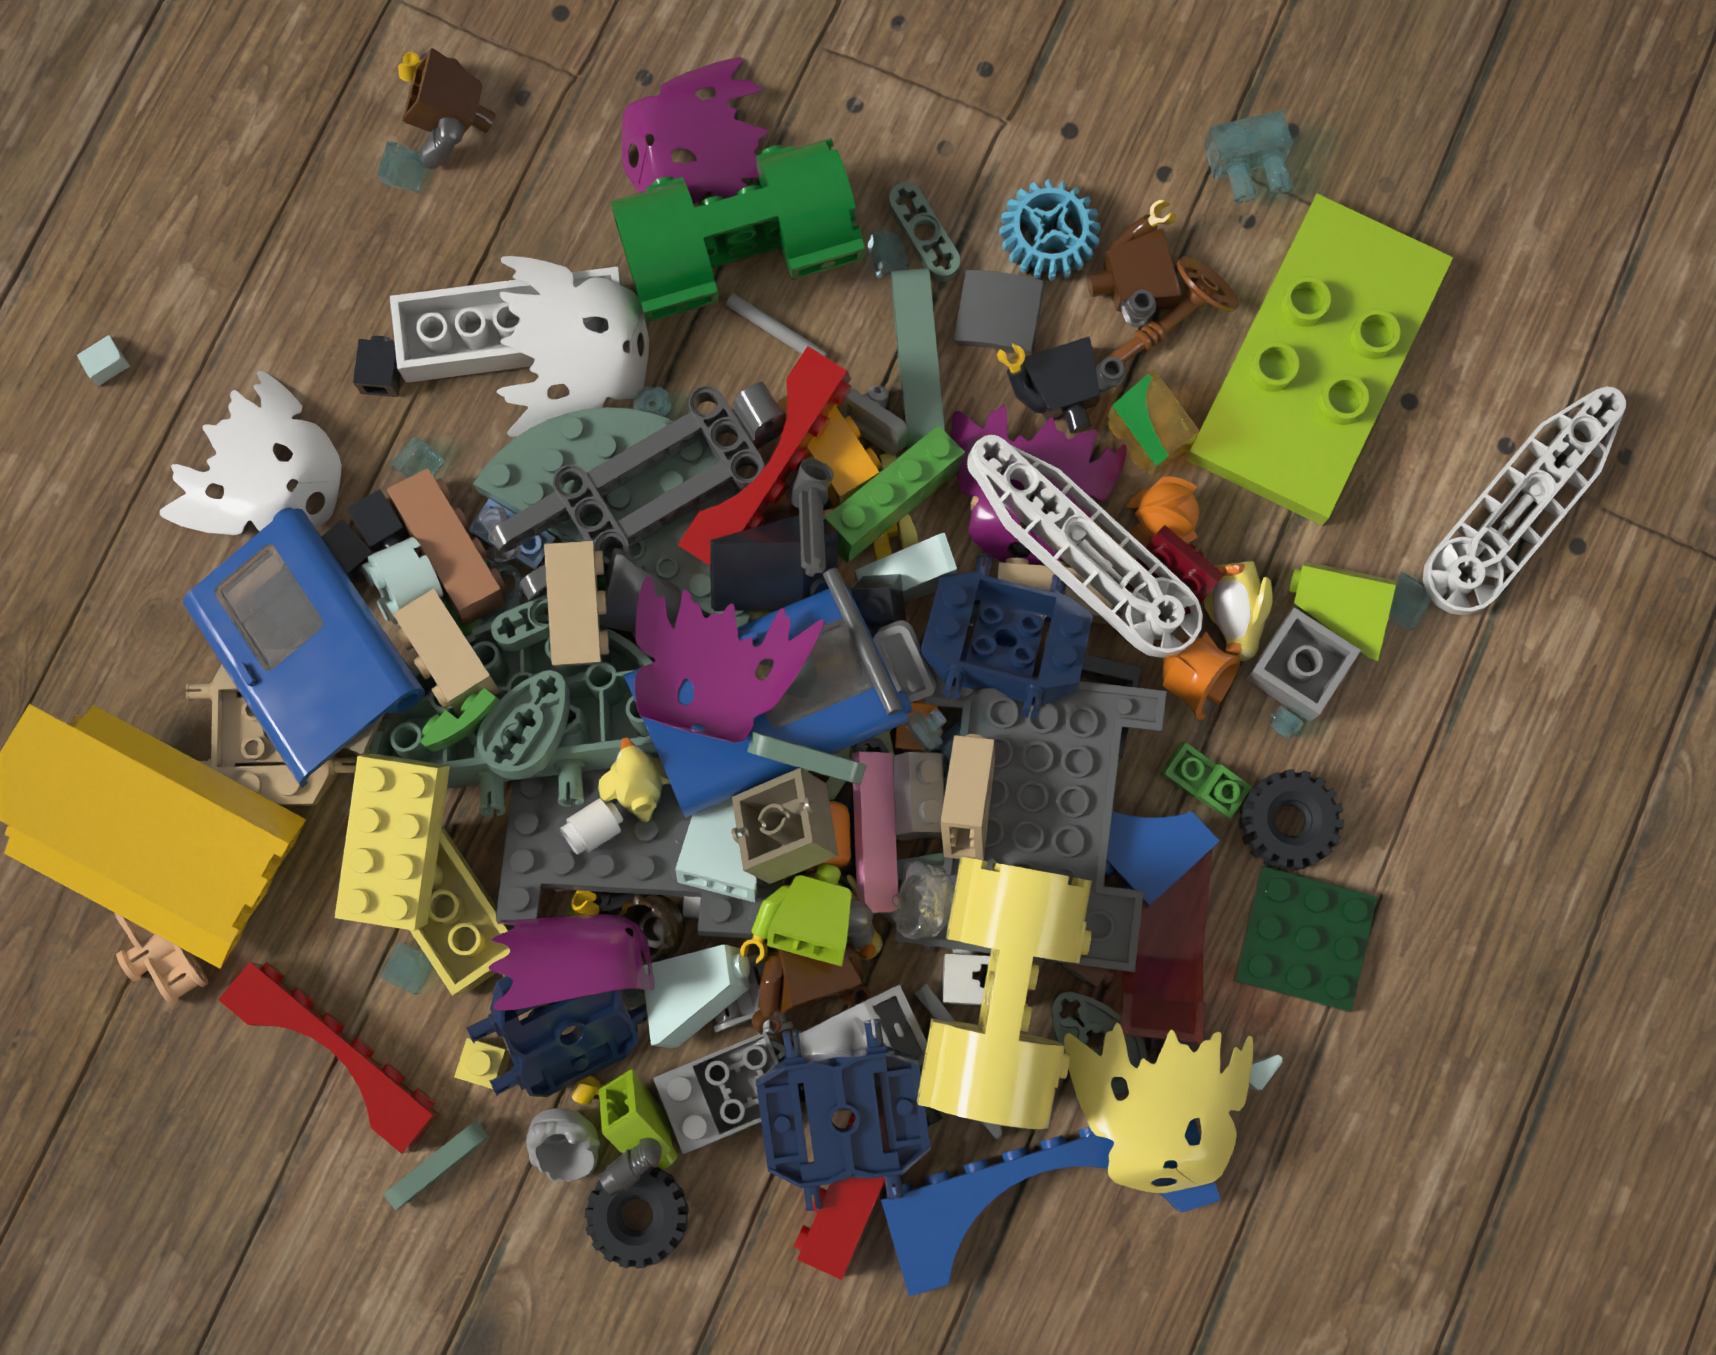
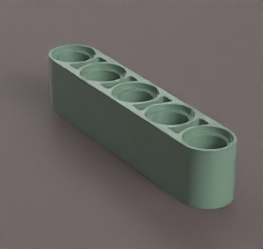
M929 268L891 271L903 419L908 428L907 449H910L938 425L945 431Z

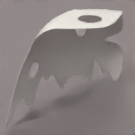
M501 257L503 264L516 270V273L513 275L514 279L531 285L540 293V295L500 292L501 299L509 305V311L521 320L519 324L514 326V333L509 337L503 338L501 343L533 357L535 361L530 367V371L539 375L534 382L503 387L497 390L499 395L505 397L507 403L528 406V409L509 429L507 434L510 437H518L528 429L548 419L584 409L603 408L607 397L616 400L637 398L643 391L649 355V336L639 297L633 291L613 281L599 277L590 278L575 288L573 286V274L564 266L533 258ZM595 316L608 320L609 329L603 333L591 331L583 324V318ZM640 332L642 333L644 341V349L641 357L638 353L637 340ZM626 340L630 342L629 354L623 351V343ZM565 384L570 392L568 396L559 399H550L548 397L547 390L550 386Z
M258 371L257 375L261 384H256L253 387L261 398V408L244 398L236 390L230 393L232 400L228 406L231 414L230 419L221 420L217 425H203V430L216 451V455L207 460L210 470L200 472L186 466L172 464L173 480L186 491V494L160 510V515L166 520L186 528L206 533L237 535L242 533L244 526L249 520L261 531L273 521V517L282 509L299 508L306 513L314 527L318 528L332 516L336 505L342 467L339 454L327 434L318 425L304 420L292 419L294 415L302 411L300 402L271 375ZM275 443L287 446L293 452V456L288 462L278 461L273 453ZM291 479L298 481L297 487L293 489V492L287 489V483ZM215 483L223 486V498L213 499L208 497L205 493L208 485ZM321 492L325 498L324 506L320 512L311 515L306 511V501L312 493Z

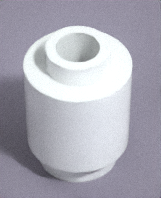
M599 798L567 818V824L560 829L570 847L578 855L583 851L591 852L619 834L621 829L618 824L623 821V818L612 801L605 804Z

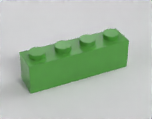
M939 425L825 517L824 520L838 531V555L846 563H849L959 471L965 452Z

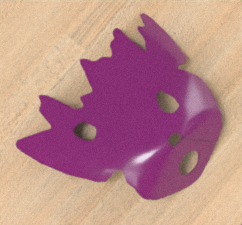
M737 57L715 62L686 72L662 84L659 95L644 97L627 106L622 120V163L625 173L639 193L647 191L646 187L652 186V183L657 179L672 176L674 179L683 177L693 205H695L708 190L711 192V197L722 196L723 199L737 196L739 190L748 187V185L741 181L742 178L759 177L754 150L759 147V138L767 135L769 131L735 120L734 115L737 109L727 106L731 99L751 95L763 90L762 87L754 85L750 80L730 79L743 62V58ZM712 87L715 89L716 96L711 99L701 100L695 94L696 91L703 88ZM647 134H652L654 137V143L651 146L647 144ZM633 143L637 146L639 153L638 164L635 168L632 167L629 160V149ZM677 148L689 150L694 153L697 160L689 163H676L672 159L671 152Z
M1002 404L997 410L990 412L982 429L961 411H955L952 418L951 439L965 452L959 471L956 473L959 486L964 495H972L979 498L972 509L968 529L972 540L987 553L1003 563H1006L1008 558H1019L1012 556L1008 552L1007 547L1013 542L1020 541L1003 526L977 480L968 469V455L975 443L984 436H999L1010 445L1060 469L1089 497L1094 496L1099 501L1109 498L1124 465L1127 446L1122 444L1114 453L1110 447H1107L1098 460L1089 463L1098 432L1095 429L1089 430L1086 434L1078 433L1075 437L1068 440L1064 432L1057 430L1055 421L1051 417L1031 441H1027L1019 435L1013 442L1007 435V409L1005 404ZM1003 468L1000 474L1003 475L1006 469ZM1042 474L1060 491L1063 490L1052 478ZM1010 480L1014 488L1025 490L1024 485L1020 481ZM1067 493L1065 495L1089 518L1092 517L1070 494ZM1032 494L1028 500L1032 502L1035 496ZM1005 507L1011 518L1019 525L1021 520ZM1046 508L1042 510L1045 514L1049 513L1046 511ZM1032 530L1028 533L1053 557L1057 554ZM1032 552L1029 556L1022 557L1029 561V565H1044Z
M647 576L642 584L637 605L636 643L640 650L653 657L655 662L645 665L636 673L635 696L637 711L641 717L684 731L732 743L744 741L754 726V717L768 712L776 706L796 679L822 631L824 620L820 619L789 641L791 619L786 617L784 608H781L776 614L762 644L754 647L752 637L741 641L738 638L734 604L728 605L721 614L713 613L708 618H705L702 615L700 605L692 601L691 594L687 590H683L675 628L673 629L667 618L665 597H656L653 580ZM764 659H773L774 665L767 678L763 681L758 680L755 672L760 662ZM684 679L690 680L694 688V700L688 706L682 705L677 701L678 690ZM694 724H701L705 727V730L701 731L691 727Z

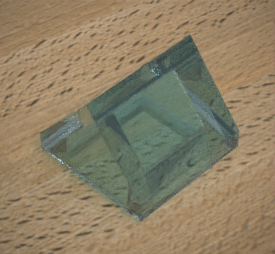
M880 230L874 231L867 245L877 278L891 275V271L910 269L901 236Z
M414 436L390 463V466L407 479L427 468L433 474L444 460L425 441Z

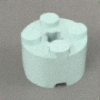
M413 537L368 556V562L362 565V570L370 586L376 585L382 598L377 600V604L386 621L391 620L394 625L398 624L399 626L400 624L393 613L433 588L439 597L444 596L428 557L424 555L419 558L414 548L419 547L420 544Z

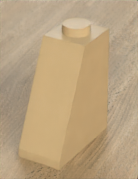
M969 734L965 737L954 735L941 816L944 857L956 859L966 857L984 861L995 764V744L993 739H986L977 734Z

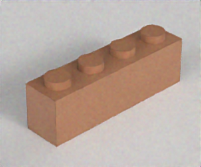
M427 468L387 488L393 508L410 537L415 538L420 544L417 548L421 555L428 557L442 591L463 626L504 606L505 602L501 591L506 589V585L496 568L489 570L484 562L488 556L478 538L471 540L466 530L470 526L460 508L453 510L448 500L452 496L443 479L435 480Z

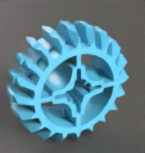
M1048 179L1045 181L1043 189H1040L1033 182L1030 184L1029 193L1020 188L1017 191V200L1010 199L1007 202L1006 208L1008 211L1003 212L1000 221L1004 226L1000 227L999 236L1005 239L1002 243L1003 251H1012L1009 257L1011 264L1022 261L1020 267L1022 274L1027 272L1029 268L1035 269V279H1039L1042 272H1048V278L1052 281L1055 280L1056 272L1060 271L1061 275L1066 279L1070 276L1071 268L1079 272L1083 269V260L1091 261L1094 252L1092 249L1098 247L1100 239L1096 234L1100 233L1101 224L1094 221L1098 216L1097 209H1088L1091 202L1089 196L1078 199L1080 192L1078 186L1073 188L1071 192L1065 191L1066 183L1064 180L1060 182L1058 188H1052V183ZM1052 207L1054 209L1050 211H1043L1039 208ZM1067 215L1071 216L1075 221L1080 238L1072 234L1073 230L1066 225ZM1021 222L1028 226L1027 230L1035 237L1032 246L1026 242L1021 233ZM1057 222L1056 230H1051L1050 233H1047L1045 237L1042 239L1044 230L1047 231L1050 229V227L1053 228V226ZM1050 249H1057L1061 251V253L1049 254L1045 252Z

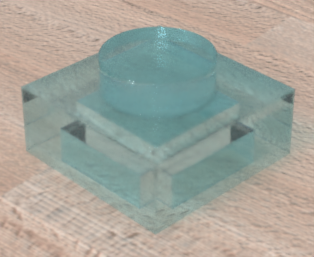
M397 942L380 978L414 995H418L433 965L425 954L401 942Z

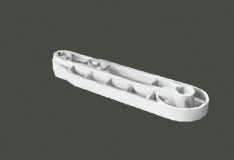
M1608 386L1596 389L1542 422L1531 433L1433 550L1425 563L1423 583L1427 595L1437 607L1450 614L1466 616L1480 612L1500 595L1602 472L1626 409V400L1620 390ZM1602 405L1606 408L1599 419L1593 417ZM1575 408H1579L1571 419L1565 416ZM1554 423L1560 432L1548 446L1534 439L1541 429ZM1574 430H1579L1585 435L1586 443L1576 439L1573 433ZM1608 432L1605 442L1602 445L1600 441ZM1527 447L1537 459L1526 473L1523 474L1511 467V465ZM1561 453L1567 455L1558 468L1553 465ZM1591 454L1597 457L1598 460L1592 475L1586 480L1577 468ZM1504 475L1514 487L1499 502L1487 493ZM1567 481L1580 490L1563 508L1553 497ZM1520 491L1525 493L1512 511L1501 521L1502 526L1498 530L1492 528L1491 525ZM1535 501L1537 505L1512 535L1506 539L1502 535L1506 529H1510L1523 511ZM1481 503L1491 514L1480 528L1475 530L1465 524L1464 521L1477 505ZM1544 509L1554 515L1556 519L1540 537L1530 525ZM1456 530L1463 536L1450 539ZM1521 537L1533 546L1516 565L1507 556V552ZM1461 570L1467 574L1465 582L1459 578L1462 573ZM1504 570H1505V571L1509 572L1510 574H1509V575L1507 576V578L1503 581V578H1504ZM1485 576L1495 578L1494 586L1481 584ZM1475 590L1479 606L1471 607L1466 598V595ZM1447 592L1450 596L1447 600H1444L1443 596Z
M987 435L975 443L968 455L967 465L969 472L977 480L1003 526L1127 641L1146 655L1159 658L1178 655L1195 641L1201 630L1203 614L1199 600L1190 588L1060 469L1010 445L999 436ZM988 456L992 457L989 461L985 459ZM1003 468H1005V469H1006L1005 473H1004L1003 475H1001V474H1000L1001 470H1002ZM1042 474L1052 478L1063 490L1060 491ZM1010 480L1020 481L1024 485L1025 490H1017L1012 486ZM1067 493L1070 494L1092 517L1089 518L1065 495ZM1033 494L1035 498L1031 502L1028 499ZM1005 507L1027 526L1025 530L1011 518ZM1047 508L1050 512L1045 514L1042 510ZM1097 519L1116 538H1118L1121 541V543L1117 544L1094 521ZM1031 530L1057 553L1054 557L1028 534ZM1126 546L1128 549H1130L1141 561H1143L1150 568V570L1147 571L1143 566H1141L1131 555H1129L1123 549V547ZM1060 557L1086 580L1083 584L1058 561ZM1107 572H1109L1119 583H1117L1109 574H1107ZM1155 572L1159 578H1154L1151 574ZM1128 583L1134 588L1132 592L1125 588ZM1090 584L1115 608L1111 610L1086 586ZM1185 607H1189L1190 614L1185 615ZM1117 610L1122 613L1121 619L1115 614ZM1160 613L1166 618L1164 622L1158 617ZM1179 625L1190 636L1185 644L1171 635ZM1162 639L1160 647L1153 646L1154 640Z

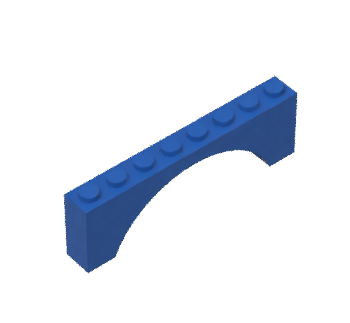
M1001 638L996 640V643L1003 648L1014 646L1008 639ZM970 642L963 647L960 660L966 661ZM1112 811L1105 874L1108 877L1115 874L1124 884L1122 889L1144 891L1143 906L1148 909L1219 843V840L1193 812L1162 818H1143Z
M1195 1118L1189 1122L1185 1132V1138L1190 1146L1199 1145L1201 1140ZM1090 1126L1078 1130L1079 1138L1066 1142L1064 1136L1059 1135L1040 1141L1042 1149L1030 1153L1026 1152L1024 1146L1002 1153L1003 1161L988 1165L986 1158L963 1165L965 1172L950 1177L948 1170L925 1177L927 1184L911 1189L910 1182L902 1183L904 1197L901 1199H897L896 1187L893 1186L894 1200H888L887 1197L880 1199L909 1297L949 1285L951 1268L964 1235L982 1210L998 1195L1026 1178L1058 1168L1078 1166L1108 1169L1109 1152L1114 1146V1141L1096 1136L1090 1129ZM1174 1160L1166 1161L1163 1166L1165 1169L1178 1167L1177 1162ZM1159 1178L1151 1183L1155 1186H1170L1175 1184L1177 1180L1173 1178ZM1215 1181L1188 1189L1159 1193L1179 1212H1186L1221 1201Z

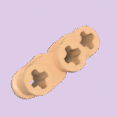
M115 913L118 922L135 946L129 951L121 950L116 953L121 968L133 982L140 981L142 974L149 971L159 992L172 1006L179 1002L180 996L196 986L204 987L208 984L204 970L192 953Z

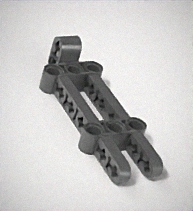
M763 382L755 383L740 392L734 399L735 408L732 410L717 388L710 385L697 387L689 397V413L587 473L577 465L561 467L553 477L555 492L500 523L490 532L489 536L499 552L504 553L517 548L567 517H570L584 541L594 542L595 551H604L607 546L618 544L623 547L626 558L632 561L630 546L731 486H734L737 491L741 492L753 482L765 467L757 449L782 433L785 425V415ZM703 402H712L717 406L716 410L710 414H702L697 411V408ZM725 433H731L738 438L731 446H722L717 442L718 438ZM704 439L718 461L717 463L616 522L601 497L696 441ZM745 465L754 466L758 470L757 474L750 479L740 477L737 472ZM579 480L583 485L578 492L568 494L563 491V487L568 481ZM598 512L603 515V518L596 526H586L583 524V519L588 513ZM603 556L604 570L606 571L610 559ZM545 564L529 573L519 583L529 601L547 594Z

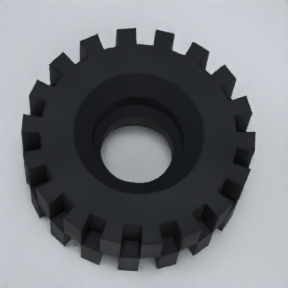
M1287 769L1281 773H1273L1256 784L1246 795L1245 803L1241 805L1239 813L1243 814L1242 819L1239 820V829H1243L1245 834L1242 840L1245 845L1249 844L1253 849L1250 853L1255 858L1261 857L1265 860L1263 864L1270 868L1277 866L1279 870L1283 871L1304 869L1327 857L1332 852V847L1337 845L1341 838L1338 833L1344 827V820L1339 818V813L1343 812L1342 804H1336L1333 797L1337 794L1334 789L1327 790L1324 786L1326 781L1321 777L1316 779L1310 777L1311 772L1303 770L1297 773L1295 769ZM1294 806L1303 813L1305 826L1298 835L1288 836L1279 831L1276 826L1275 817L1280 808Z
M653 1166L648 1168L628 1191L623 1190L612 1196L605 1191L599 1180L587 1199L589 1203L584 1218H587V1226L585 1227L587 1236H591L594 1242L592 1246L596 1251L599 1250L604 1255V1259L610 1263L612 1261L618 1263L619 1267H636V1269L652 1264L655 1265L674 1251L687 1230L689 1207L685 1200L686 1194L671 1174ZM632 1199H643L652 1207V1223L643 1231L630 1230L623 1223L622 1210L625 1204Z

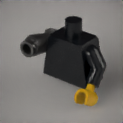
M1089 336L1026 357L1024 350L1012 343L1015 356L1009 361L1003 350L1000 349L997 353L998 360L1009 367L1007 375L1016 399L1034 413H1042L1046 420L1051 417L1053 419L1065 417L1071 434L1080 433L1092 426L1086 409L1096 406L1099 398L1112 394L1117 386L1126 378L1124 364L1117 357H1107L1097 367L1095 366Z

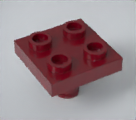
M1164 525L1146 546V549L1189 587L1199 600V604H1201L1225 574L1204 558L1201 549L1197 552L1195 550L1196 545L1187 544ZM1139 558L1136 559V561L1141 566H1143L1147 571L1150 570V568L1143 561H1141ZM1155 572L1151 574L1154 578H1159ZM1189 607L1184 608L1185 615L1191 613Z

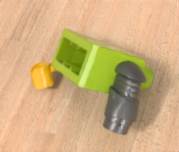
M820 864L817 867L814 879L798 875L794 878L791 886L780 887L762 902L751 930L754 936L751 940L743 943L740 952L743 957H746L750 945L756 944L760 948V955L756 963L763 961L767 957V946L842 967L847 943L854 949H861L872 941L874 936V928L871 922L873 912L867 904L851 900L852 891L849 888L838 885L841 871L837 867L830 864Z
M633 1069L612 1082L607 1081L606 1085L600 1084L591 1075L576 1083L572 1099L579 1104L588 1106L592 1103L595 1095L599 1096L602 1134L622 1153L621 1156L606 1167L604 1172L599 1174L600 1182L609 1195L612 1196L623 1190L628 1191L651 1166L665 1169L675 1162L678 1153L672 1146L669 1118Z

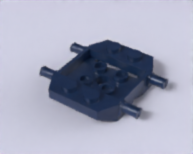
M984 554L979 555L976 558L974 572L939 578L920 654L943 682L946 683L943 690V695L946 698H949L952 686H954L953 700L960 697L961 687L969 689L995 688L1011 699L1025 702L1022 714L1026 718L1029 716L1032 705L1033 709L1030 719H1036L1039 717L1040 706L1077 691L1093 614L1065 595L1067 584L1061 580L1060 585H1058L1059 577L1056 574L1052 576L1050 591L989 577L993 559L987 555L985 566L982 567ZM977 604L979 605L967 658L966 661L960 660L973 605ZM1047 621L1050 622L1039 676L1036 679L1032 678L1044 622ZM1005 638L1010 640L1014 646L1003 648L996 643V640Z
M505 976L496 981L490 1006L491 1013L488 1014L489 1017L469 1027L467 1026L466 1029L473 1044L494 1032L497 1033L498 1037L502 1036L514 1067L510 1071L489 1080L496 1096L519 1085L521 1090L526 1089L529 1096L549 1097L626 1058L639 1042L637 1025L647 1021L648 1015L646 1003L631 1011L627 1010L623 1002L621 990L558 1001L548 1007L538 1005L517 1010L498 1011L493 1008L494 1004L498 999L506 995L513 984V980ZM532 1010L528 1017L519 1021L518 1016ZM575 1026V1029L570 1033L561 1035L568 1027Z
M871 1019L864 1021L867 1039L865 1048L804 1056L802 1054L800 1030H792L794 1046L791 1045L790 1030L784 1031L782 1033L786 1053L784 1060L756 1079L768 1172L801 1189L804 1188L805 1208L807 1211H813L812 1195H814L816 1211L823 1208L820 1186L849 1178L885 1177L887 1199L894 1200L893 1184L896 1187L897 1199H901L904 1197L901 1175L930 1150L925 1106H920L917 1103L921 1080L919 1059L916 1056L891 1048L883 1043L881 1019H873L875 1035L872 1032ZM873 1073H879L889 1145V1151L883 1152ZM798 1083H804L814 1157L812 1162L808 1161ZM847 1108L855 1114V1121L850 1127L839 1128L832 1122V1116L838 1109Z

